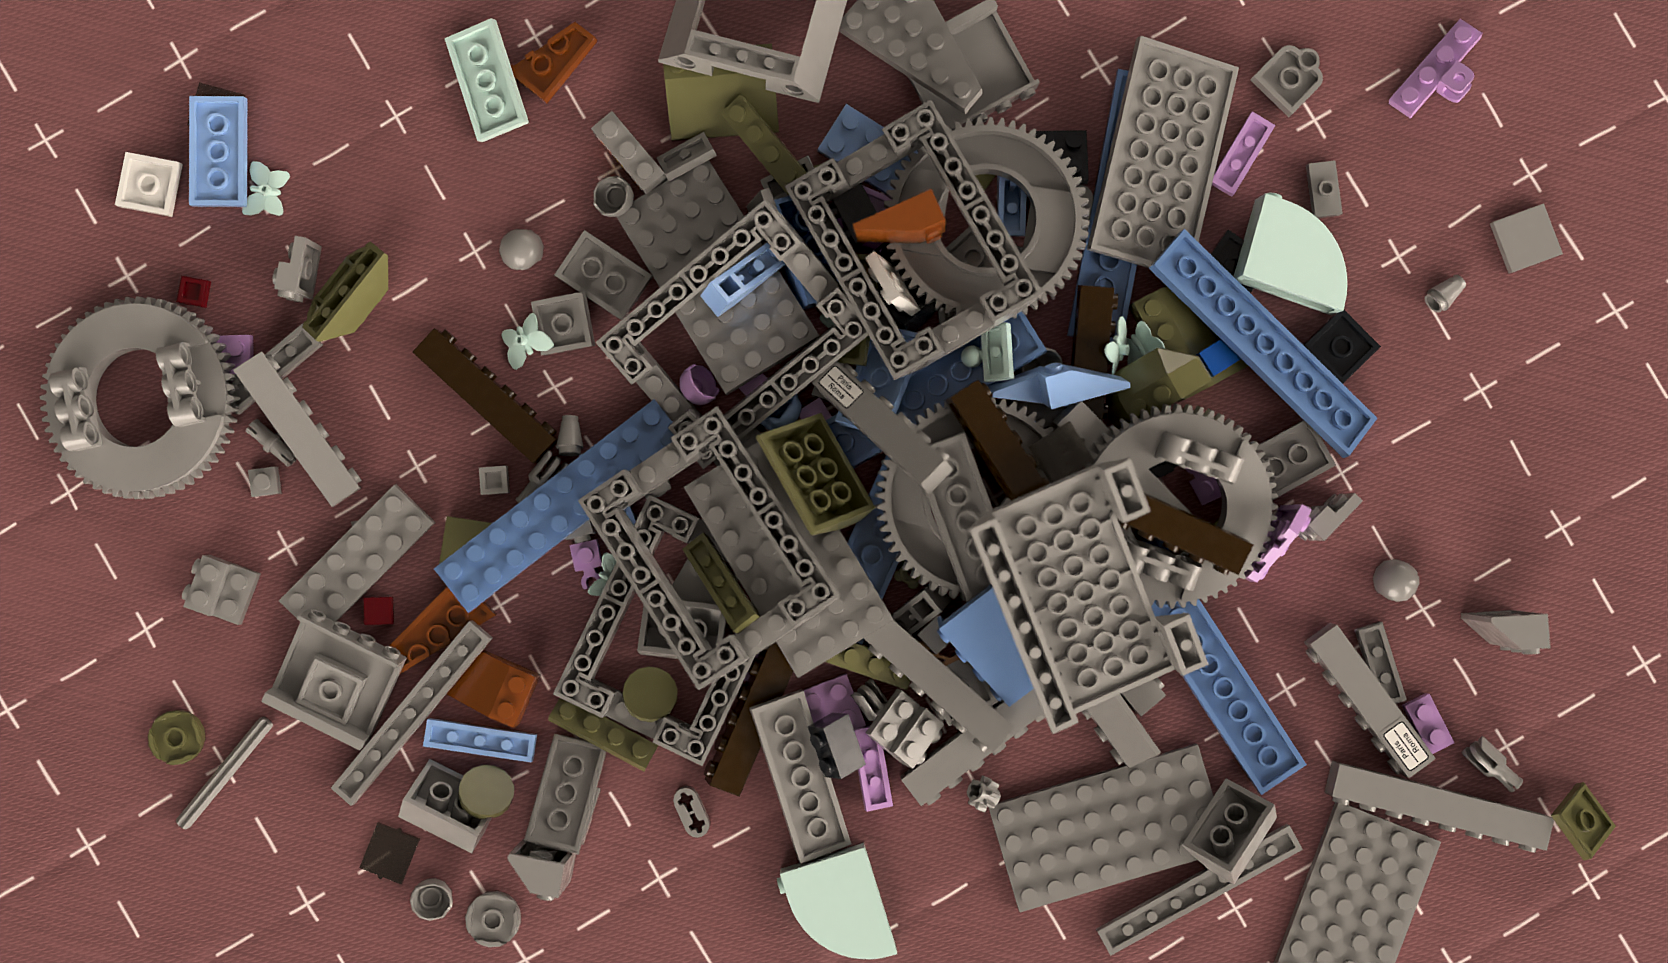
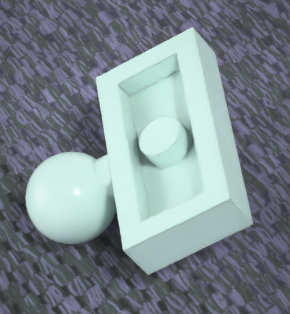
M1004 322L981 335L982 349L977 346H968L962 351L961 360L967 367H977L983 361L985 382L990 383L1014 379L1011 324Z

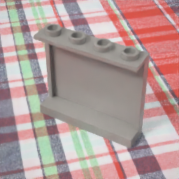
M985 0L946 21L949 30L982 88V95L966 114L909 78L922 104L931 100L945 125H948L952 131L955 130L956 121H959L961 126L965 127L966 119H970L972 124L976 125L978 117H981L984 123L989 119L987 117L989 114L995 111L998 114L1003 113L1012 107L1011 103L1019 98L1022 101L1029 99L1036 94L1035 90L1040 83L1038 79H1033L997 13L998 5L995 0Z
M308 609L298 615L297 620L301 622L273 687L265 692L261 702L345 744L361 750L371 740L407 657L401 655L400 651L394 647L383 646L375 642L376 640L370 635L359 634L351 630V627L343 622H334L326 618V615L319 610ZM317 653L368 676L350 720L346 725L295 703L313 658Z

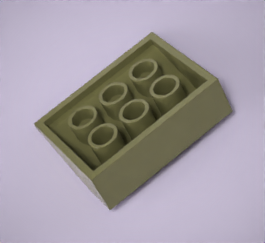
M771 43V44H759V45H756V46H760V47L772 49V43ZM663 64L672 141L689 140L702 132L705 133L707 138L739 136L721 115V112L739 95L747 99L774 133L779 132L776 92L765 90V79L714 67L713 74L710 76Z
M1167 286L1129 305V310L1136 323L1144 321L1150 328L1152 336L1158 337L1163 342L1165 349L1196 355L1220 340ZM1240 359L1212 377L1213 380L1178 402L1211 387L1248 367V365Z
M822 413L759 434L756 437L810 535L848 527L861 521L876 508Z

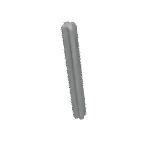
M261 717L256 721L178 816L176 823L181 828L186 830L192 826L270 731L273 723L269 719Z

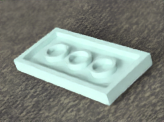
M490 18L444 38L477 141L484 142L528 124L526 111L496 20Z

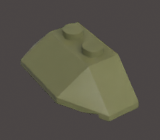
M371 241L365 247L359 248L348 255L313 298L307 314V320L304 321L302 328L318 342L354 333L389 290L388 255Z
M1158 347L1115 372L1114 375L1121 376L1130 382L1131 388L1107 394L1108 417L1114 427L1121 429L1119 420L1123 419L1129 424L1131 413L1139 419L1141 409L1146 410L1149 415L1151 413V406H1156L1161 411L1163 404L1170 406L1213 379L1199 356Z

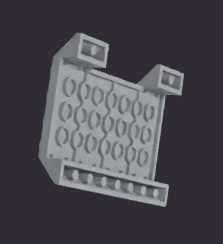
M1130 458L1091 465L989 510L969 528L1052 734L1079 723L1076 716L1077 713L1170 671L1176 670L1184 676L1208 665L1189 613L1164 616L1154 615L1118 519L1126 523L1150 512Z

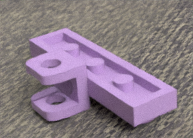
M1459 19L1392 95L1388 104L1411 119L1435 90L1451 102H1460L1471 89V82L1474 79L1472 70L1462 64L1461 61L1481 39L1483 33L1462 19Z

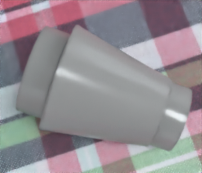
M1454 275L1429 289L1425 296L1427 306L1437 313L1448 310L1466 287L1465 280L1459 275Z
M562 416L556 445L561 456L581 455V449L584 448L578 416Z

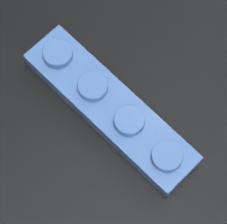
M428 718L423 746L532 763L537 734Z

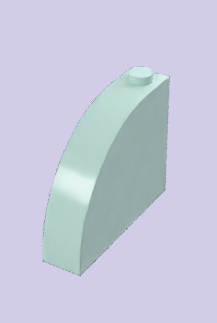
M1265 193L1255 199L1233 277L1243 285L1328 315L1343 311L1347 296V271L1342 252L1332 233L1311 212L1297 204L1282 199V196L1277 193Z
M864 843L817 857L802 864L797 863L781 868V877L777 878L780 893H786L791 910L797 921L817 943L839 955L856 959H878L897 954L895 941Z

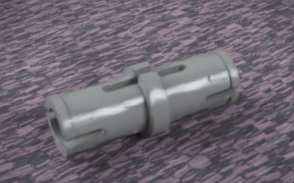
M255 419L249 424L251 429L249 427L246 428V433L262 444L264 451L267 453L271 452L285 466L289 467L296 461L294 459L295 455L282 440L279 433L274 434L259 419Z

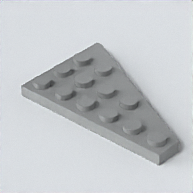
M857 0L843 16L839 29L840 33L964 114L968 112L982 95V88L933 0Z

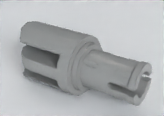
M546 451L529 473L530 482L516 498L518 503L548 481L561 461L558 456H555L542 473L539 474L552 455L551 451ZM564 462L553 476H555L569 464Z
M871 678L865 682V685L859 687L857 692L851 694V697L866 718L873 722L888 702Z
M1481 736L1478 741H1474L1470 747L1463 749V756L1486 777L1498 779L1509 792L1515 791L1513 786L1518 789L1522 785L1523 779L1506 765V757L1484 736Z

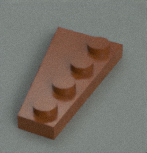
M446 587L389 645L398 649L401 655L407 657L400 674L450 644L469 621L473 620L476 624L481 625L497 615V613L485 602L468 613L451 590Z

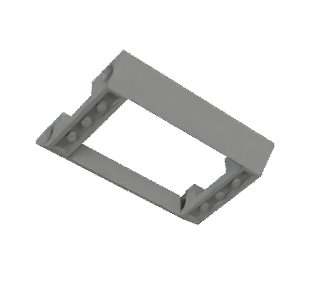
M676 0L658 62L710 76L713 74L714 67L765 79V90L819 103L847 0H816L800 57L697 31L705 0Z
M931 100L882 128L884 135L842 160L835 162L834 158H831L785 186L894 380L923 369L1020 313L1043 295L1033 274ZM923 146L1004 287L997 291L991 290L979 297L980 302L933 329L930 326L915 334L916 338L906 342L830 209L828 202Z
M766 199L596 341V344L631 385L636 382L651 400L655 399L671 419L672 423L668 428L674 435L701 418L702 415L692 403L684 398L679 387L640 341L763 238L769 243V249L777 259L784 261L817 301L816 306L824 316L831 318L835 324L724 414L739 440L869 335L841 285L787 219ZM711 451L697 460V462L704 469L716 460L717 457Z
M715 407L672 436L671 440L673 442L630 471L623 469L578 500L698 690L734 670L824 610L841 596L718 407ZM711 451H713L800 587L804 588L777 603L778 606L755 620L739 634L729 635L717 643V646L713 649L624 511V509Z
M648 496L634 527L652 555H654L665 532L685 543L692 542L704 532L709 536L723 560L728 562L703 519L654 496ZM616 562L553 695L601 718L607 716L654 739L653 743L703 766L755 656L711 683L692 725L669 714L654 722L640 721L633 717L623 702V692L595 679L599 667L636 593ZM751 601L752 606L754 607V609L756 610V612L758 613L759 618H760L761 616H760L759 612L757 611L756 607L754 606L753 602Z

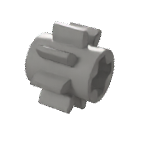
M982 776L980 781L973 779L967 789V796L970 799L968 804L982 812H986L987 807L994 809L1001 798L998 790L1000 785L986 776Z

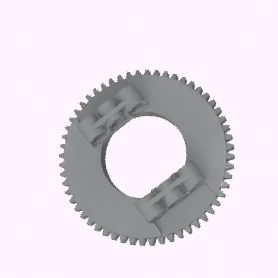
M978 117L976 125H973L970 119H966L965 127H962L959 121H956L955 130L953 131L946 125L974 175L992 174L1004 177L1018 185L1031 202L1021 256L1043 292L1042 296L1029 305L1036 310L1038 308V300L1044 304L1047 303L1046 294L1053 297L1056 296L1057 292L1054 286L1063 289L1065 284L1061 278L1070 280L1072 274L1068 269L1076 271L1078 265L1073 260H1081L1083 256L1078 250H1084L1086 247V243L1080 239L1088 237L1089 232L1083 230V228L1089 227L1090 221L1083 218L1089 216L1090 210L1082 208L1088 204V198L1080 197L1085 194V187H1077L1081 183L1082 178L1072 177L1076 173L1077 168H1067L1071 160L1069 157L1060 159L1064 151L1062 148L1054 152V141L1044 144L1046 135L1043 134L1038 139L1035 138L1037 129L1034 128L1029 133H1026V124L1024 123L1017 130L1014 120L1006 127L1004 118H1001L998 125H995L993 117H989L987 125H984L981 117ZM922 146L917 149L918 154L912 152L908 155L911 162L901 161V166L904 170H895V176L899 180L891 179L890 186L895 190H887L886 195L892 200L884 201V207L890 208L932 189L945 217L949 190L925 148ZM941 238L929 244L924 241L920 244L890 243L886 246L887 252H895L890 257L891 262H899L895 267L896 272L904 271L901 280L903 282L911 280L908 289L911 291L918 288L916 293L918 299L924 295L927 296L925 304L929 305L934 301L936 303L935 310L938 311L940 308L945 307V315L947 316L952 311H955L956 315L980 302L979 297L993 289L997 291L1004 287L993 267H974L959 261L944 247ZM1027 307L1021 311L1024 315L1028 312Z
M137 296L135 299L125 297V301L115 299L114 303L105 302L104 308L96 306L94 307L95 313L85 312V319L77 318V325H70L68 327L70 332L61 335L62 342L55 343L57 349L55 353H50L51 362L45 365L48 370L42 377L48 380V383L41 385L40 388L47 392L45 395L40 396V399L46 401V405L40 407V410L48 413L47 416L42 418L43 422L50 423L45 432L53 433V436L48 441L49 443L58 444L54 452L62 454L59 460L69 463L67 466L68 470H76L74 475L76 478H84V484H93V489L102 490L104 494H112L114 497L123 496L125 499H133V497L134 499H154L155 497H165V493L175 494V489L184 490L185 484H195L194 478L204 477L202 470L210 471L212 469L209 462L218 463L219 459L215 453H225L221 443L230 444L231 442L225 434L235 432L229 426V423H237L238 421L231 414L239 412V408L233 406V402L239 401L240 397L233 395V392L240 389V387L231 383L238 378L236 374L229 373L235 367V364L226 363L231 354L221 353L226 345L224 343H217L220 336L218 334H211L213 328L204 325V319L196 318V313L187 311V308L182 306L177 307L176 303H167L166 300ZM149 350L156 354L157 363L162 370V388L168 397L167 412L173 425L158 440L144 446L134 447L117 440L103 425L97 410V389L104 371L115 359L131 351Z
M991 397L995 406L1001 407L1008 419L1006 423L1011 431L1015 430L1023 441L1021 446L1025 453L1031 454L1037 462L1038 468L1036 470L1042 478L1045 477L1050 484L1069 476V472L1075 469V465H1066L1071 455L1061 454L1066 445H1056L1060 436H1049L1053 427L1043 428L1045 423L1043 418L1035 421L1036 412H1030L1026 415V406H1021L1016 411L1017 402L1011 401L1006 407V399L1000 398L996 404V399ZM945 400L944 408L940 403L934 404V412L929 408L924 409L925 418L919 414L915 415L917 424L912 423L910 426L915 432L918 429L923 431L931 440L928 443L929 445L965 432ZM966 434L970 448H975ZM891 459L882 460L881 463L887 467V470L878 471V474L884 477V481L876 482V485L883 488V491L875 493V497L882 499V502L875 505V507L883 510V513L877 516V520H882L885 523L879 528L880 531L888 532V535L883 538L884 542L893 543L888 549L889 552L898 551L895 560L897 562L905 560L902 569L905 571L913 568L910 574L912 578L915 579L921 575L920 584L925 585L929 581L928 589L934 591L939 586V594L945 595L949 590V597L955 599L959 593L960 599L965 600L939 528L933 518L925 490Z
M1174 403L1171 411L1169 405L1163 404L1161 412L1156 406H1151L1150 415L1146 410L1141 409L1139 419L1131 413L1129 424L1125 420L1120 419L1121 429H1117L1112 425L1110 427L1112 436L1103 433L1101 436L1104 443L1094 442L1098 451L1087 452L1092 460L1081 462L1087 468L1094 464L1130 458L1139 479L1151 467L1168 461L1180 467L1214 477L1222 497L1221 515L1216 526L1245 538L1254 545L1240 574L1237 575L1229 572L1228 575L1214 570L1212 568L1214 564L1205 560L1201 564L1188 558L1189 552L1175 553L1137 540L1130 526L1128 529L1121 528L1150 605L1152 606L1156 600V605L1159 608H1163L1166 601L1171 609H1174L1176 601H1178L1182 608H1185L1188 601L1193 606H1196L1197 599H1201L1206 603L1210 595L1215 599L1218 598V591L1220 590L1227 593V586L1230 584L1236 587V580L1239 577L1242 579L1246 578L1244 574L1246 570H1254L1251 564L1254 561L1260 562L1259 552H1266V549L1263 547L1264 542L1271 541L1267 534L1275 529L1270 523L1273 520H1277V517L1272 514V510L1278 509V505L1272 503V500L1277 498L1278 494L1271 491L1277 485L1269 480L1274 473L1270 470H1265L1270 465V462L1261 460L1265 455L1264 451L1256 450L1259 444L1254 440L1249 442L1252 436L1247 432L1242 434L1244 429L1242 426L1236 425L1233 427L1235 421L1229 418L1224 421L1225 416L1220 413L1214 417V411L1211 409H1207L1204 413L1201 406H1196L1193 411L1191 405L1185 404L1182 410L1181 405Z

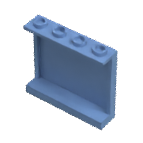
M989 585L945 620L941 615L937 617L939 628L937 632L944 642H951L954 645L957 656L964 663L968 661L973 666L972 670L975 676L981 682L986 681L991 686L990 691L998 701L1003 700L1010 707L1034 689L992 585Z

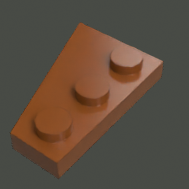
M574 22L548 39L547 44L535 52L533 50L524 55L525 58L514 66L511 64L514 77L541 100L548 103L598 40L586 29Z

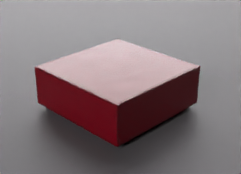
M181 276L176 302L206 308L211 281Z
M393 597L364 598V625L394 624Z

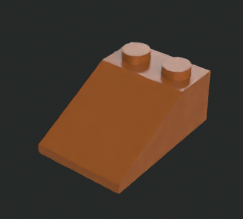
M929 189L854 223L853 228L858 242L920 244L926 241L929 244L942 238V233L945 232V217L932 189Z
M483 650L453 685L447 695L493 720L515 728L520 725L541 674Z

